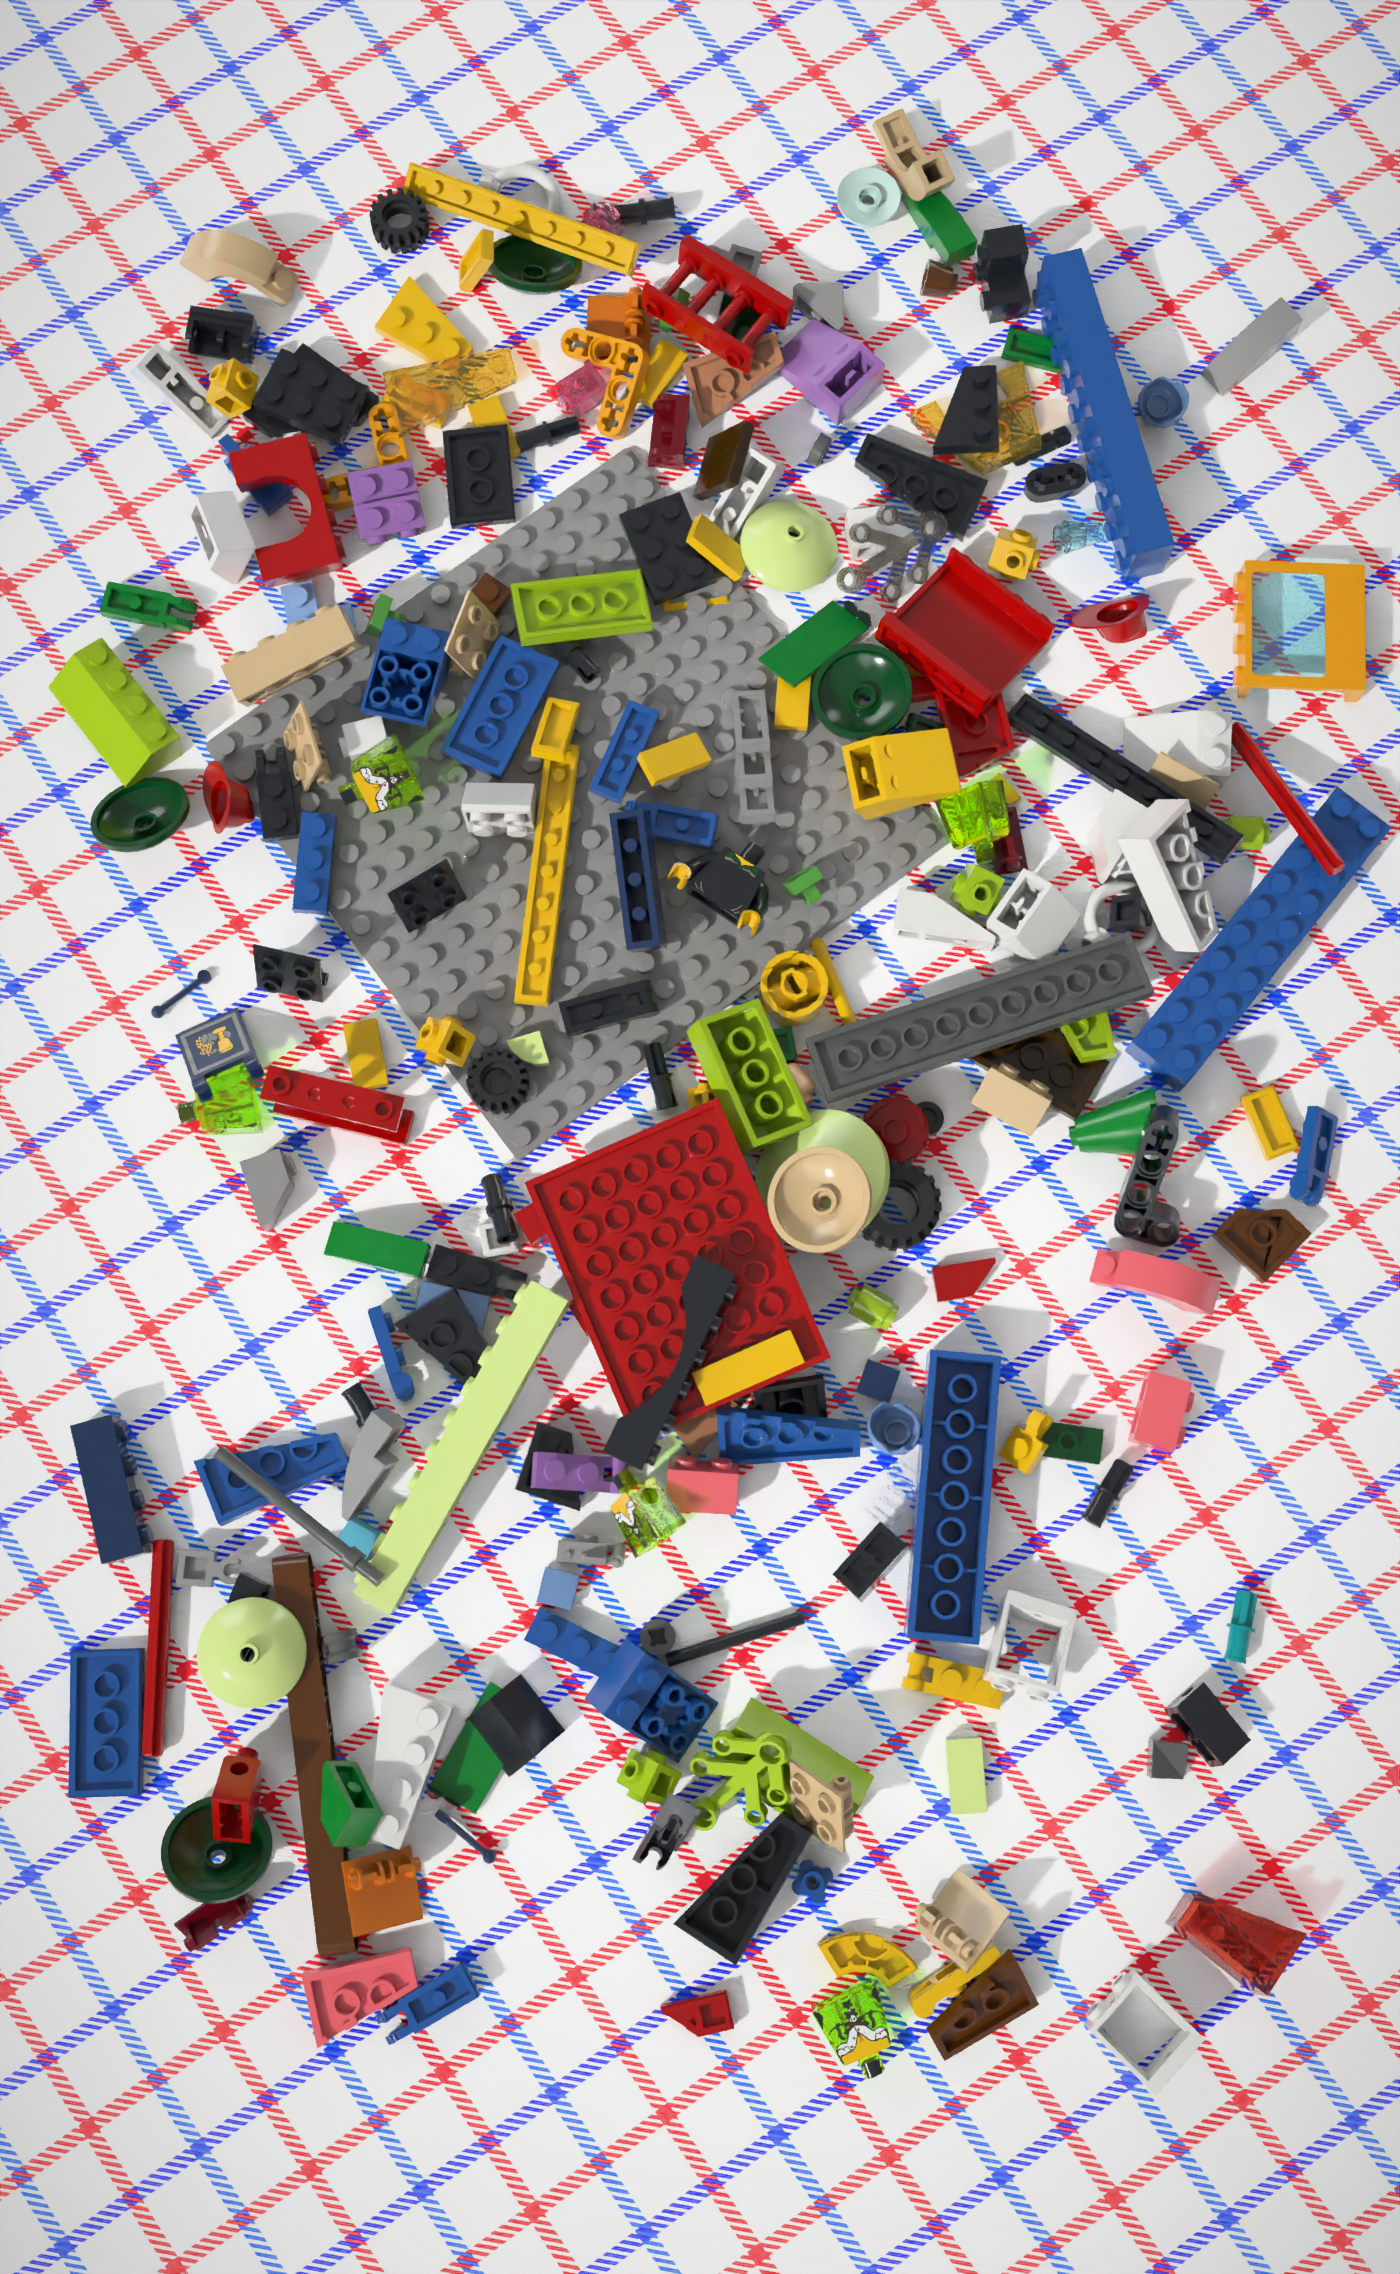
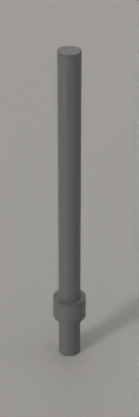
M222 1446L217 1450L214 1455L216 1459L340 1557L342 1565L351 1572L356 1570L376 1587L382 1583L385 1575L365 1559L366 1555L355 1546L349 1547L226 1447Z

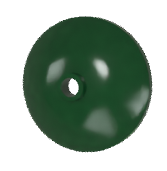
M511 235L494 242V261L488 268V271L499 283L512 290L527 295H547L563 291L577 282L582 274L583 263L582 259Z
M873 644L851 645L832 654L820 666L812 685V703L820 722L833 734L851 741H861L874 736H883L891 732L904 719L912 701V682L905 664L890 650ZM862 698L870 699L866 705H861L858 702Z
M144 778L127 789L122 785L105 796L96 806L90 821L91 832L101 846L112 851L133 853L148 850L164 843L181 828L189 814L190 800L182 785L168 778Z
M207 1797L188 1805L171 1821L165 1831L161 1844V1863L167 1880L177 1892L196 1902L215 1904L228 1902L244 1895L262 1879L272 1858L273 1841L269 1824L259 1810H257L250 1844L214 1840L212 1797ZM232 1804L235 1808L240 1809V1805ZM216 1856L225 1857V1860L221 1863H214L212 1861Z

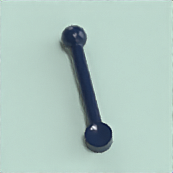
M199 971L197 979L161 1006H154L151 1009L152 1016L154 1018H162L165 1010L197 986L208 984L212 979L209 971Z
M441 1809L435 1813V1817L439 1821L446 1824L482 1855L485 1863L491 1864L495 1862L497 1855L494 1850L483 1847Z

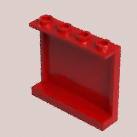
M952 547L946 562L894 614L888 611L880 619L874 638L978 719L1048 645L1056 625L1047 616L1028 605L1021 596L1002 585L995 576L988 574L976 565L969 556L962 554Z

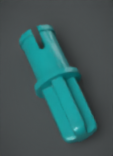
M1238 1590L1236 1592L1231 1623L1226 1624L1230 1628L1223 1659L1244 1664L1247 1662L1246 1657L1251 1632L1255 1633L1256 1630L1252 1626L1258 1597L1253 1592Z

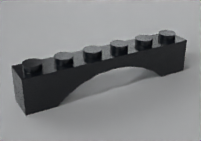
M696 1255L681 1286L685 1303L686 1328L683 1346L676 1366L665 1384L650 1400L635 1411L618 1418L603 1452L641 1471L645 1470L648 1464L651 1466L655 1465L662 1450V1446L657 1444L663 1431L669 1434L678 1417V1414L673 1412L679 1399L686 1400L694 1383L689 1380V1377L694 1367L701 1368L707 1357L709 1349L704 1347L710 1334L717 1335L725 1316L720 1315V1312L725 1302L732 1303L738 1292L740 1284L735 1282L738 1277L737 1274Z

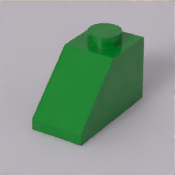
M325 1761L322 1773L321 1822L333 1847H365L383 1812L357 1762Z

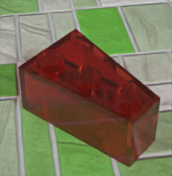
M1184 1893L1165 1921V1924L1252 1994L1263 1996L1269 1995L1307 1936V1933L1275 1923V1921L1256 1916L1200 1893Z

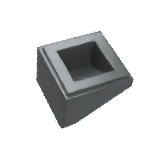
M1148 1739L1146 1776L1159 1779H1184L1189 1744L1178 1741Z

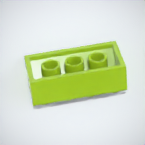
M102 637L73 653L48 686L53 696L126 789L182 756L180 736Z
M759 998L699 1019L686 1031L713 1095L720 1101L743 1156L769 1147L814 1125Z
M751 1697L730 1729L735 1737L758 1739L761 1733L768 1730L784 1734L792 1746L791 1755L788 1761L783 1764L784 1781L790 1786L789 1761L791 1759L826 1784L831 1782L836 1775L844 1774L853 1784L851 1797L853 1799L854 1815L860 1808L874 1776ZM723 1740L722 1745L729 1746L728 1742ZM770 1745L773 1749H778L777 1747ZM731 1752L730 1755L721 1756L715 1753L713 1759L749 1761L754 1755ZM765 1766L759 1772L761 1801L779 1813L785 1811L792 1815L791 1792L787 1802L781 1806L773 1805L768 1801L766 1792L770 1782L768 1768ZM774 1789L777 1795H783L780 1790ZM813 1833L814 1836L822 1840L818 1834Z

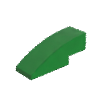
M941 191L920 201L911 199L905 193L901 194L902 202L928 247L936 249L945 265L952 266L975 255L978 240L958 210Z
M333 1221L324 1255L422 1280L432 1246L419 1240Z

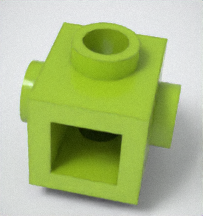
M967 862L962 874L958 873L951 884L950 891L953 893L950 899L959 903L956 908L958 911L975 918L977 913L987 916L989 911H994L1000 902L1001 893L999 891L1005 879L976 864Z
M648 1747L646 1753L631 1748L616 1782L629 1789L626 1794L629 1798L645 1805L648 1800L662 1805L669 1792L673 1794L682 1772L666 1764L667 1756Z

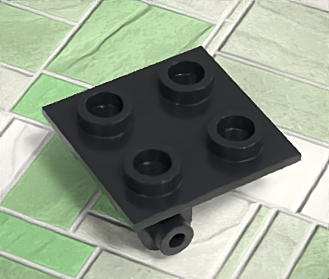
M446 857L441 858L386 891L394 906V910L399 918H401L408 933L424 926L432 919L467 899Z
M253 944L257 988L264 989L270 993L295 996L304 1001L312 1000L323 1003L322 986L327 985L329 973L323 972L320 959Z

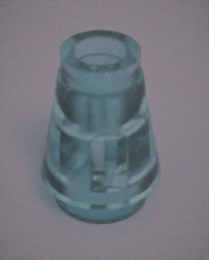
M1063 520L1061 524L1055 525L1053 529L1055 549L1068 554L1103 542L1105 535L1104 527L1101 522Z

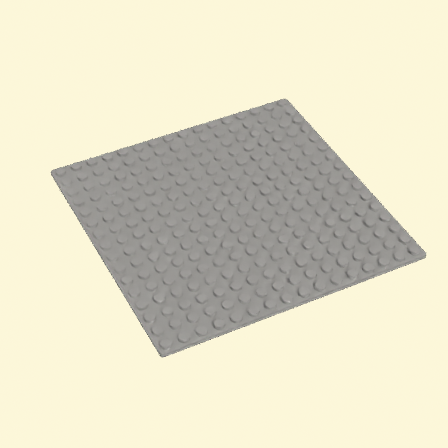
M625 448L394 611L404 615L403 622L451 632L467 591L474 588L485 572L510 588L511 583L639 569L619 521V514L668 495L633 451ZM710 562L714 573H722L721 570ZM727 575L725 577H718L715 584L669 600V604L687 602V609L664 612L663 603L655 606L643 578L653 621V631L574 640L579 641L584 646L586 655L601 669L600 674H596L598 677L591 683L585 684L569 664L565 665L559 659L560 654L551 643L526 646L559 661L560 669L502 781L441 753L440 748L475 683L465 671L462 676L451 672L452 666L450 665L446 681L426 727L382 717L390 747L393 748L397 745L396 753L392 754L393 758L382 761L389 766L390 776H393V773L397 774V772L403 775L402 771L407 769L411 777H407V779L403 777V782L395 783L396 788L403 795L402 803L399 796L393 800L387 799V797H392L399 793L396 788L392 787V794L388 793L385 798L389 804L388 808L378 813H373L369 810L353 778L354 772L362 767H369L373 775L380 776L379 773H382L387 777L388 771L385 768L374 774L376 768L384 766L381 761L354 768L351 758H344L339 738L344 737L342 725L375 717L374 715L360 713V708L381 632L377 638L362 632L358 635L363 645L362 648L281 689L206 743L208 752L215 761L220 762L227 777L248 788L254 813L260 821L261 815L256 781L258 771L255 750H264L267 757V771L270 774L279 772L275 753L276 747L283 746L286 751L288 770L292 775L298 833L300 834L302 812L336 815L337 826L329 912L419 1031L426 1023L428 1017L443 1019L444 1015H447L462 1022L464 1029L477 1036L463 1067L445 1063V1066L474 1104L475 1102L466 1085V1079H468L467 1070L468 1067H472L473 1059L475 1057L479 1059L481 1057L480 1053L484 1051L491 1053L492 1049L496 1048L500 1052H503V1049L509 1050L510 1054L514 1055L508 1046L507 1040L540 1031L550 1065L537 1067L524 1062L530 1078V1090L527 1091L528 1096L526 1100L520 1102L521 1106L517 1109L515 1107L510 1109V1113L505 1114L503 1111L499 1112L498 1115L493 1114L489 1110L486 1112L479 1105H476L516 1159H523L647 1068L643 1051L644 1045L660 1042L664 1054L688 1037L686 1031L699 1019L724 1011L759 985L766 964L776 955L790 950L802 953L811 946L814 939L824 937L945 847V836L919 805L869 820H865L854 809L841 746L857 741L838 737L825 728L818 719L812 703V685L815 678L813 674L811 675L807 731L774 729L778 675L759 662L758 658L780 642L783 637L738 581L734 582ZM728 596L729 603L707 606L705 600ZM511 598L496 617L501 623L498 637L502 635L521 644ZM498 637L496 638V640H494V643H493V645H492L491 651H492V649H493V647H494V645H495V643H496ZM765 689L775 822L742 824L732 691ZM548 697L581 703V711L570 744L580 745V756L549 1007L516 1004L514 1002L535 833H527V836L512 837L507 835V833L493 832V835L488 837L476 836L473 832H468L461 808L466 782L531 783L535 785L537 794V821L544 759L531 756V747ZM629 700L660 711V718L645 751L697 732L712 759L708 766L652 787L639 764L621 805L590 793V785ZM300 701L304 702L309 719L317 726L321 739L320 742L323 745L321 750L326 754L325 758H327L332 773L329 777V783L318 785L317 781H313L306 792L303 790L301 780L298 781L294 775V758L291 750H288L284 743V731L287 729L291 716L294 714ZM352 788L358 800L345 805L340 793ZM414 796L423 797L420 801L408 804ZM633 800L650 804L658 802L719 815L712 850L654 839L667 948L636 953L627 951L609 813L626 811V802ZM299 838L276 841L296 867ZM749 842H753L765 851V855L757 867L765 872V883L769 887L768 911L761 920L756 935H750L752 930L750 926L744 925L739 930L731 922L688 894V884L690 881L687 882L683 889H678L679 878L671 877L667 879V875L673 865L676 863L685 864L694 858L712 851L720 852L725 847L732 849L740 855ZM446 857L467 899L432 919L424 926L408 933L401 918H399L394 910V906L386 891L441 858ZM808 866H817L824 877L814 883L822 896L821 899L810 905L809 903L805 904L800 894L795 896L787 895L781 883ZM641 980H651L654 989L651 995L653 1002L658 1003L660 1011L658 1015L567 1037L558 1002ZM638 996L628 997L630 1007L640 1005ZM493 1070L485 1079V1087L494 1094L504 1093L511 1085V1076L505 1070Z

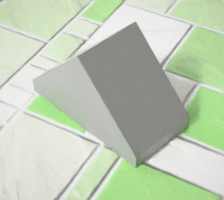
M797 283L793 287L792 300L795 301L794 307L810 321L815 319L843 333V283Z

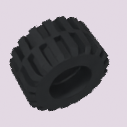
M898 1159L889 1161L890 1182L888 1188L897 1187L909 1192L917 1205L916 1214L910 1222L898 1225L889 1223L878 1212L873 1220L862 1230L864 1233L863 1237L867 1241H873L875 1247L881 1249L883 1246L888 1248V1251L895 1252L897 1249L905 1251L911 1249L914 1245L922 1243L936 1226L940 1218L939 1213L942 1210V1202L939 1199L941 1192L939 1188L935 1187L934 1183L936 1180L933 1176L930 1175L928 1177L924 1173L926 1169L920 1165L916 1168L912 1166L911 1161L905 1160L904 1163H898Z

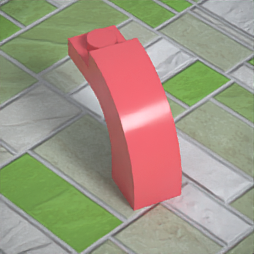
M1099 1248L1089 1280L1098 1286L1148 1295L1170 1303L1182 1311L1213 1316L1221 1285L1220 1281L1201 1271L1170 1260L1122 1249L1121 1252Z

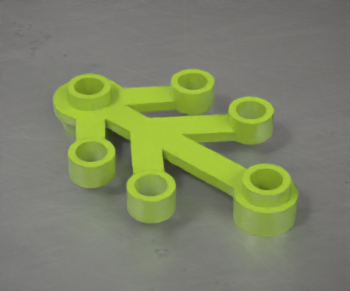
M720 1730L712 1742V1748L717 1754L727 1756L731 1752L752 1754L754 1756L749 1761L713 1759L708 1752L699 1751L690 1762V1770L698 1777H706L708 1774L732 1776L710 1797L698 1798L692 1806L701 1810L693 1826L702 1831L711 1830L715 1826L720 1816V1808L743 1787L746 1799L745 1821L755 1827L764 1823L768 1809L761 1802L759 1772L765 1766L768 1768L770 1782L766 1792L768 1801L773 1805L781 1806L787 1802L791 1792L789 1784L784 1781L783 1764L788 1761L792 1752V1746L789 1739L778 1731L768 1730L761 1733L758 1739L736 1738L731 1731ZM719 1740H725L729 1746L722 1745ZM770 1745H773V1746L777 1747L778 1749H777V1750H776V1749H773ZM697 1761L704 1762L707 1767L700 1766ZM774 1789L780 1790L783 1795H777ZM751 1811H757L761 1816H755Z

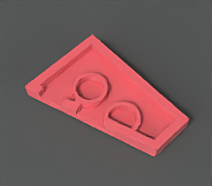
M411 1946L303 1971L302 1981L317 2048L329 2042L330 2038L343 2030L347 2031L357 2025L361 2019L369 2014L383 2009L418 1987L419 1980Z

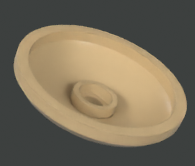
M825 1146L806 1148L790 1156L782 1163L773 1176L768 1191V1212L777 1233L791 1246L810 1253L832 1252L852 1242L864 1228L872 1206L871 1185L862 1166L845 1152ZM830 1197L831 1206L823 1209V1200Z

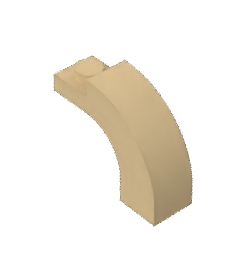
M903 108L873 122L872 127L885 153L884 163L899 188L911 199L920 201L953 184L955 177L942 149L929 155L926 154L919 144Z
M203 230L192 235L179 263L205 282L219 276L243 281L282 307L289 303L300 277L276 260L278 254L266 246L247 237L221 230Z

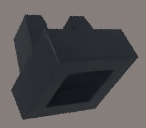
M1142 893L1112 897L1109 929L1113 932L1146 929V926H1152L1153 917Z

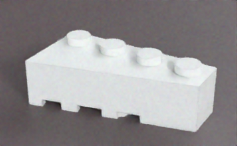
M1157 799L1117 839L1168 951L1200 952L1218 933L1210 892L1203 889L1202 881L1203 874L1205 873L1203 861L1197 860L1193 845L1194 842L1198 841L1195 827H1189L1186 814L1191 811L1189 799Z
M393 1681L384 1682L371 1791L383 1815L369 1839L400 1850L406 1843L456 1705Z

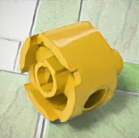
M790 950L780 953L766 964L761 975L759 993L762 1007L767 1015L782 1027H797L807 1024L816 1018L824 1008L827 998L829 980L825 968L817 958L809 954L799 953V951Z

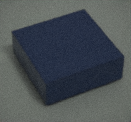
M867 1359L855 1393L879 1402L886 1401L890 1403L901 1371Z

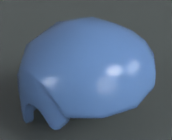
M1164 376L1156 378L1154 381L1147 383L1139 393L1137 411L1147 425L1161 429L1168 428L1178 423L1187 411L1189 393L1181 380H1171Z
M883 1401L870 1411L867 1431L871 1443L877 1450L888 1455H903L909 1453L919 1443L922 1430L919 1417L905 1403H888Z

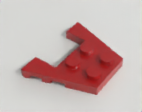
M910 675L912 682L911 703L935 700L942 728H948L959 780L1013 752L1015 743L1002 693L977 719L926 678Z

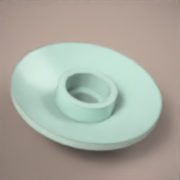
M864 167L850 172L840 182L837 190V205L841 214L849 222L861 227H877L885 224L894 217L900 205L901 194L897 182L890 174L878 168ZM864 202H871L872 205H866Z

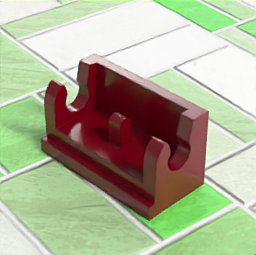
M659 394L657 396V402L659 403H654L648 467L683 470L690 414V394Z

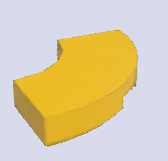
M845 1932L833 1935L817 1943L837 1978L850 1972L867 1973L878 1978L887 1989H890L919 1969L913 1959L901 1947L876 1934Z

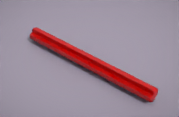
M1240 722L1232 724V745L1322 868L1330 876L1341 872L1344 869V861L1243 724Z
M169 1539L154 1540L152 1550L142 1755L146 1757H159L164 1752L174 1541Z

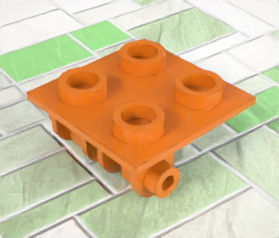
M631 287L626 297L588 296L587 330L633 342L645 349L648 355H650L651 315L641 307L642 289ZM602 345L598 351V357H609L612 351L611 345Z
M411 1845L403 1846L400 1850L391 1849L341 1862L353 1937L423 1919L416 1872L421 1871L422 1865L419 1857L413 1858Z

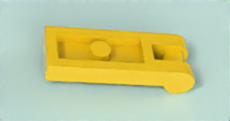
M908 1651L906 1662L910 1664L907 1677L903 1676L901 1687L1000 1710L1003 1691L993 1688L991 1682L982 1680L984 1668ZM924 1666L933 1668L930 1682L921 1680Z
M990 1942L968 1973L955 1962H951L912 1988L908 1994V2001L914 2013L920 2018H927L933 2014L935 2003L946 1996L952 1998L963 1992L967 1987L966 1983L977 1975L980 1977L1001 1957L994 1943Z

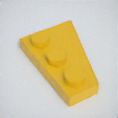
M410 276L375 324L376 333L456 379L474 355L473 346Z

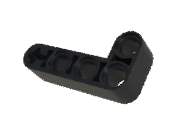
M1168 1105L1155 1106L1147 1115L1116 1201L1114 1227L1120 1235L1164 1248L1174 1245L1179 1239L1180 1233L1179 1211L1169 1204L1156 1201L1179 1135L1178 1112ZM1162 1125H1165L1162 1131L1161 1138L1157 1136V1129H1160ZM1147 1154H1156L1159 1156V1158L1150 1160L1145 1158L1144 1156ZM1140 1183L1145 1184L1148 1187L1145 1189H1138L1134 1187V1185ZM1133 1213L1137 1215V1217L1127 1218L1124 1216V1214ZM1160 1223H1167L1171 1226L1168 1228H1161L1157 1225Z

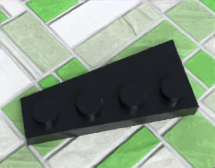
M867 433L854 464L855 468L961 542L964 540L988 483L986 479Z

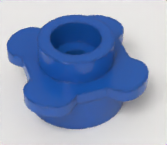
M805 1859L799 1864L800 1872L797 1880L792 1882V1890L796 1895L805 1894L811 1897L813 1902L821 1903L826 1898L825 1890L827 1884L833 1880V1872L829 1867L821 1868L814 1865L810 1859ZM815 1878L816 1883L813 1885L810 1884L809 1879Z

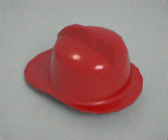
M1134 596L1124 600L1092 604L1077 611L1072 616V624L1082 629H1097L1101 637L1111 643L1130 642L1147 635L1144 611L1149 606L1150 599L1146 596Z
M215 760L209 762L203 775L202 790L203 799L213 822L214 831L220 834L225 828H237L244 823L253 822L255 814L248 788L241 783L228 779L220 762Z

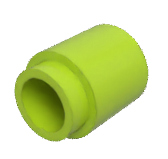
M1229 816V819H1221L1244 835L1242 843L1236 850H1262L1263 844L1269 843L1270 825L1269 823H1264L1262 816Z
M864 1283L862 1288L855 1286L845 1303L851 1307L848 1314L875 1329L880 1327L886 1331L900 1306L893 1303V1298Z

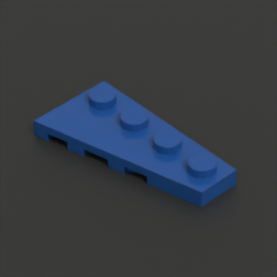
M729 1406L716 1407L719 1457L731 1459L732 1463L751 1465L860 1457L859 1421Z
M336 1432L295 1440L287 1444L259 1447L257 1450L233 1453L286 1496L347 1469L349 1462L340 1437ZM204 1458L193 1460L218 1525L224 1526L272 1504L218 1459Z

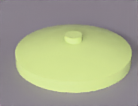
M832 1109L811 1111L809 1114L814 1125L764 1148L755 1176V1184L768 1211L767 1200L771 1181L778 1168L790 1156L810 1147H832L853 1157L862 1166L869 1179L872 1190V1206L869 1218L864 1226L865 1228L877 1215L888 1192L890 1164L886 1148L871 1127L850 1113ZM830 1197L823 1200V1209L831 1206Z

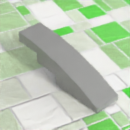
M765 689L732 691L741 823L775 822Z

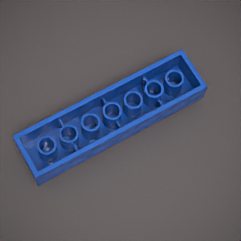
M930 1349L927 1352L921 1415L922 1430L919 1440L903 1637L979 1645L1001 1356Z

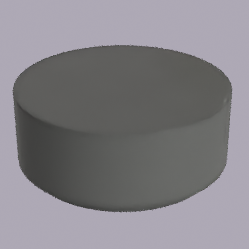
M821 432L808 455L806 463L815 468L819 467L832 444V438Z

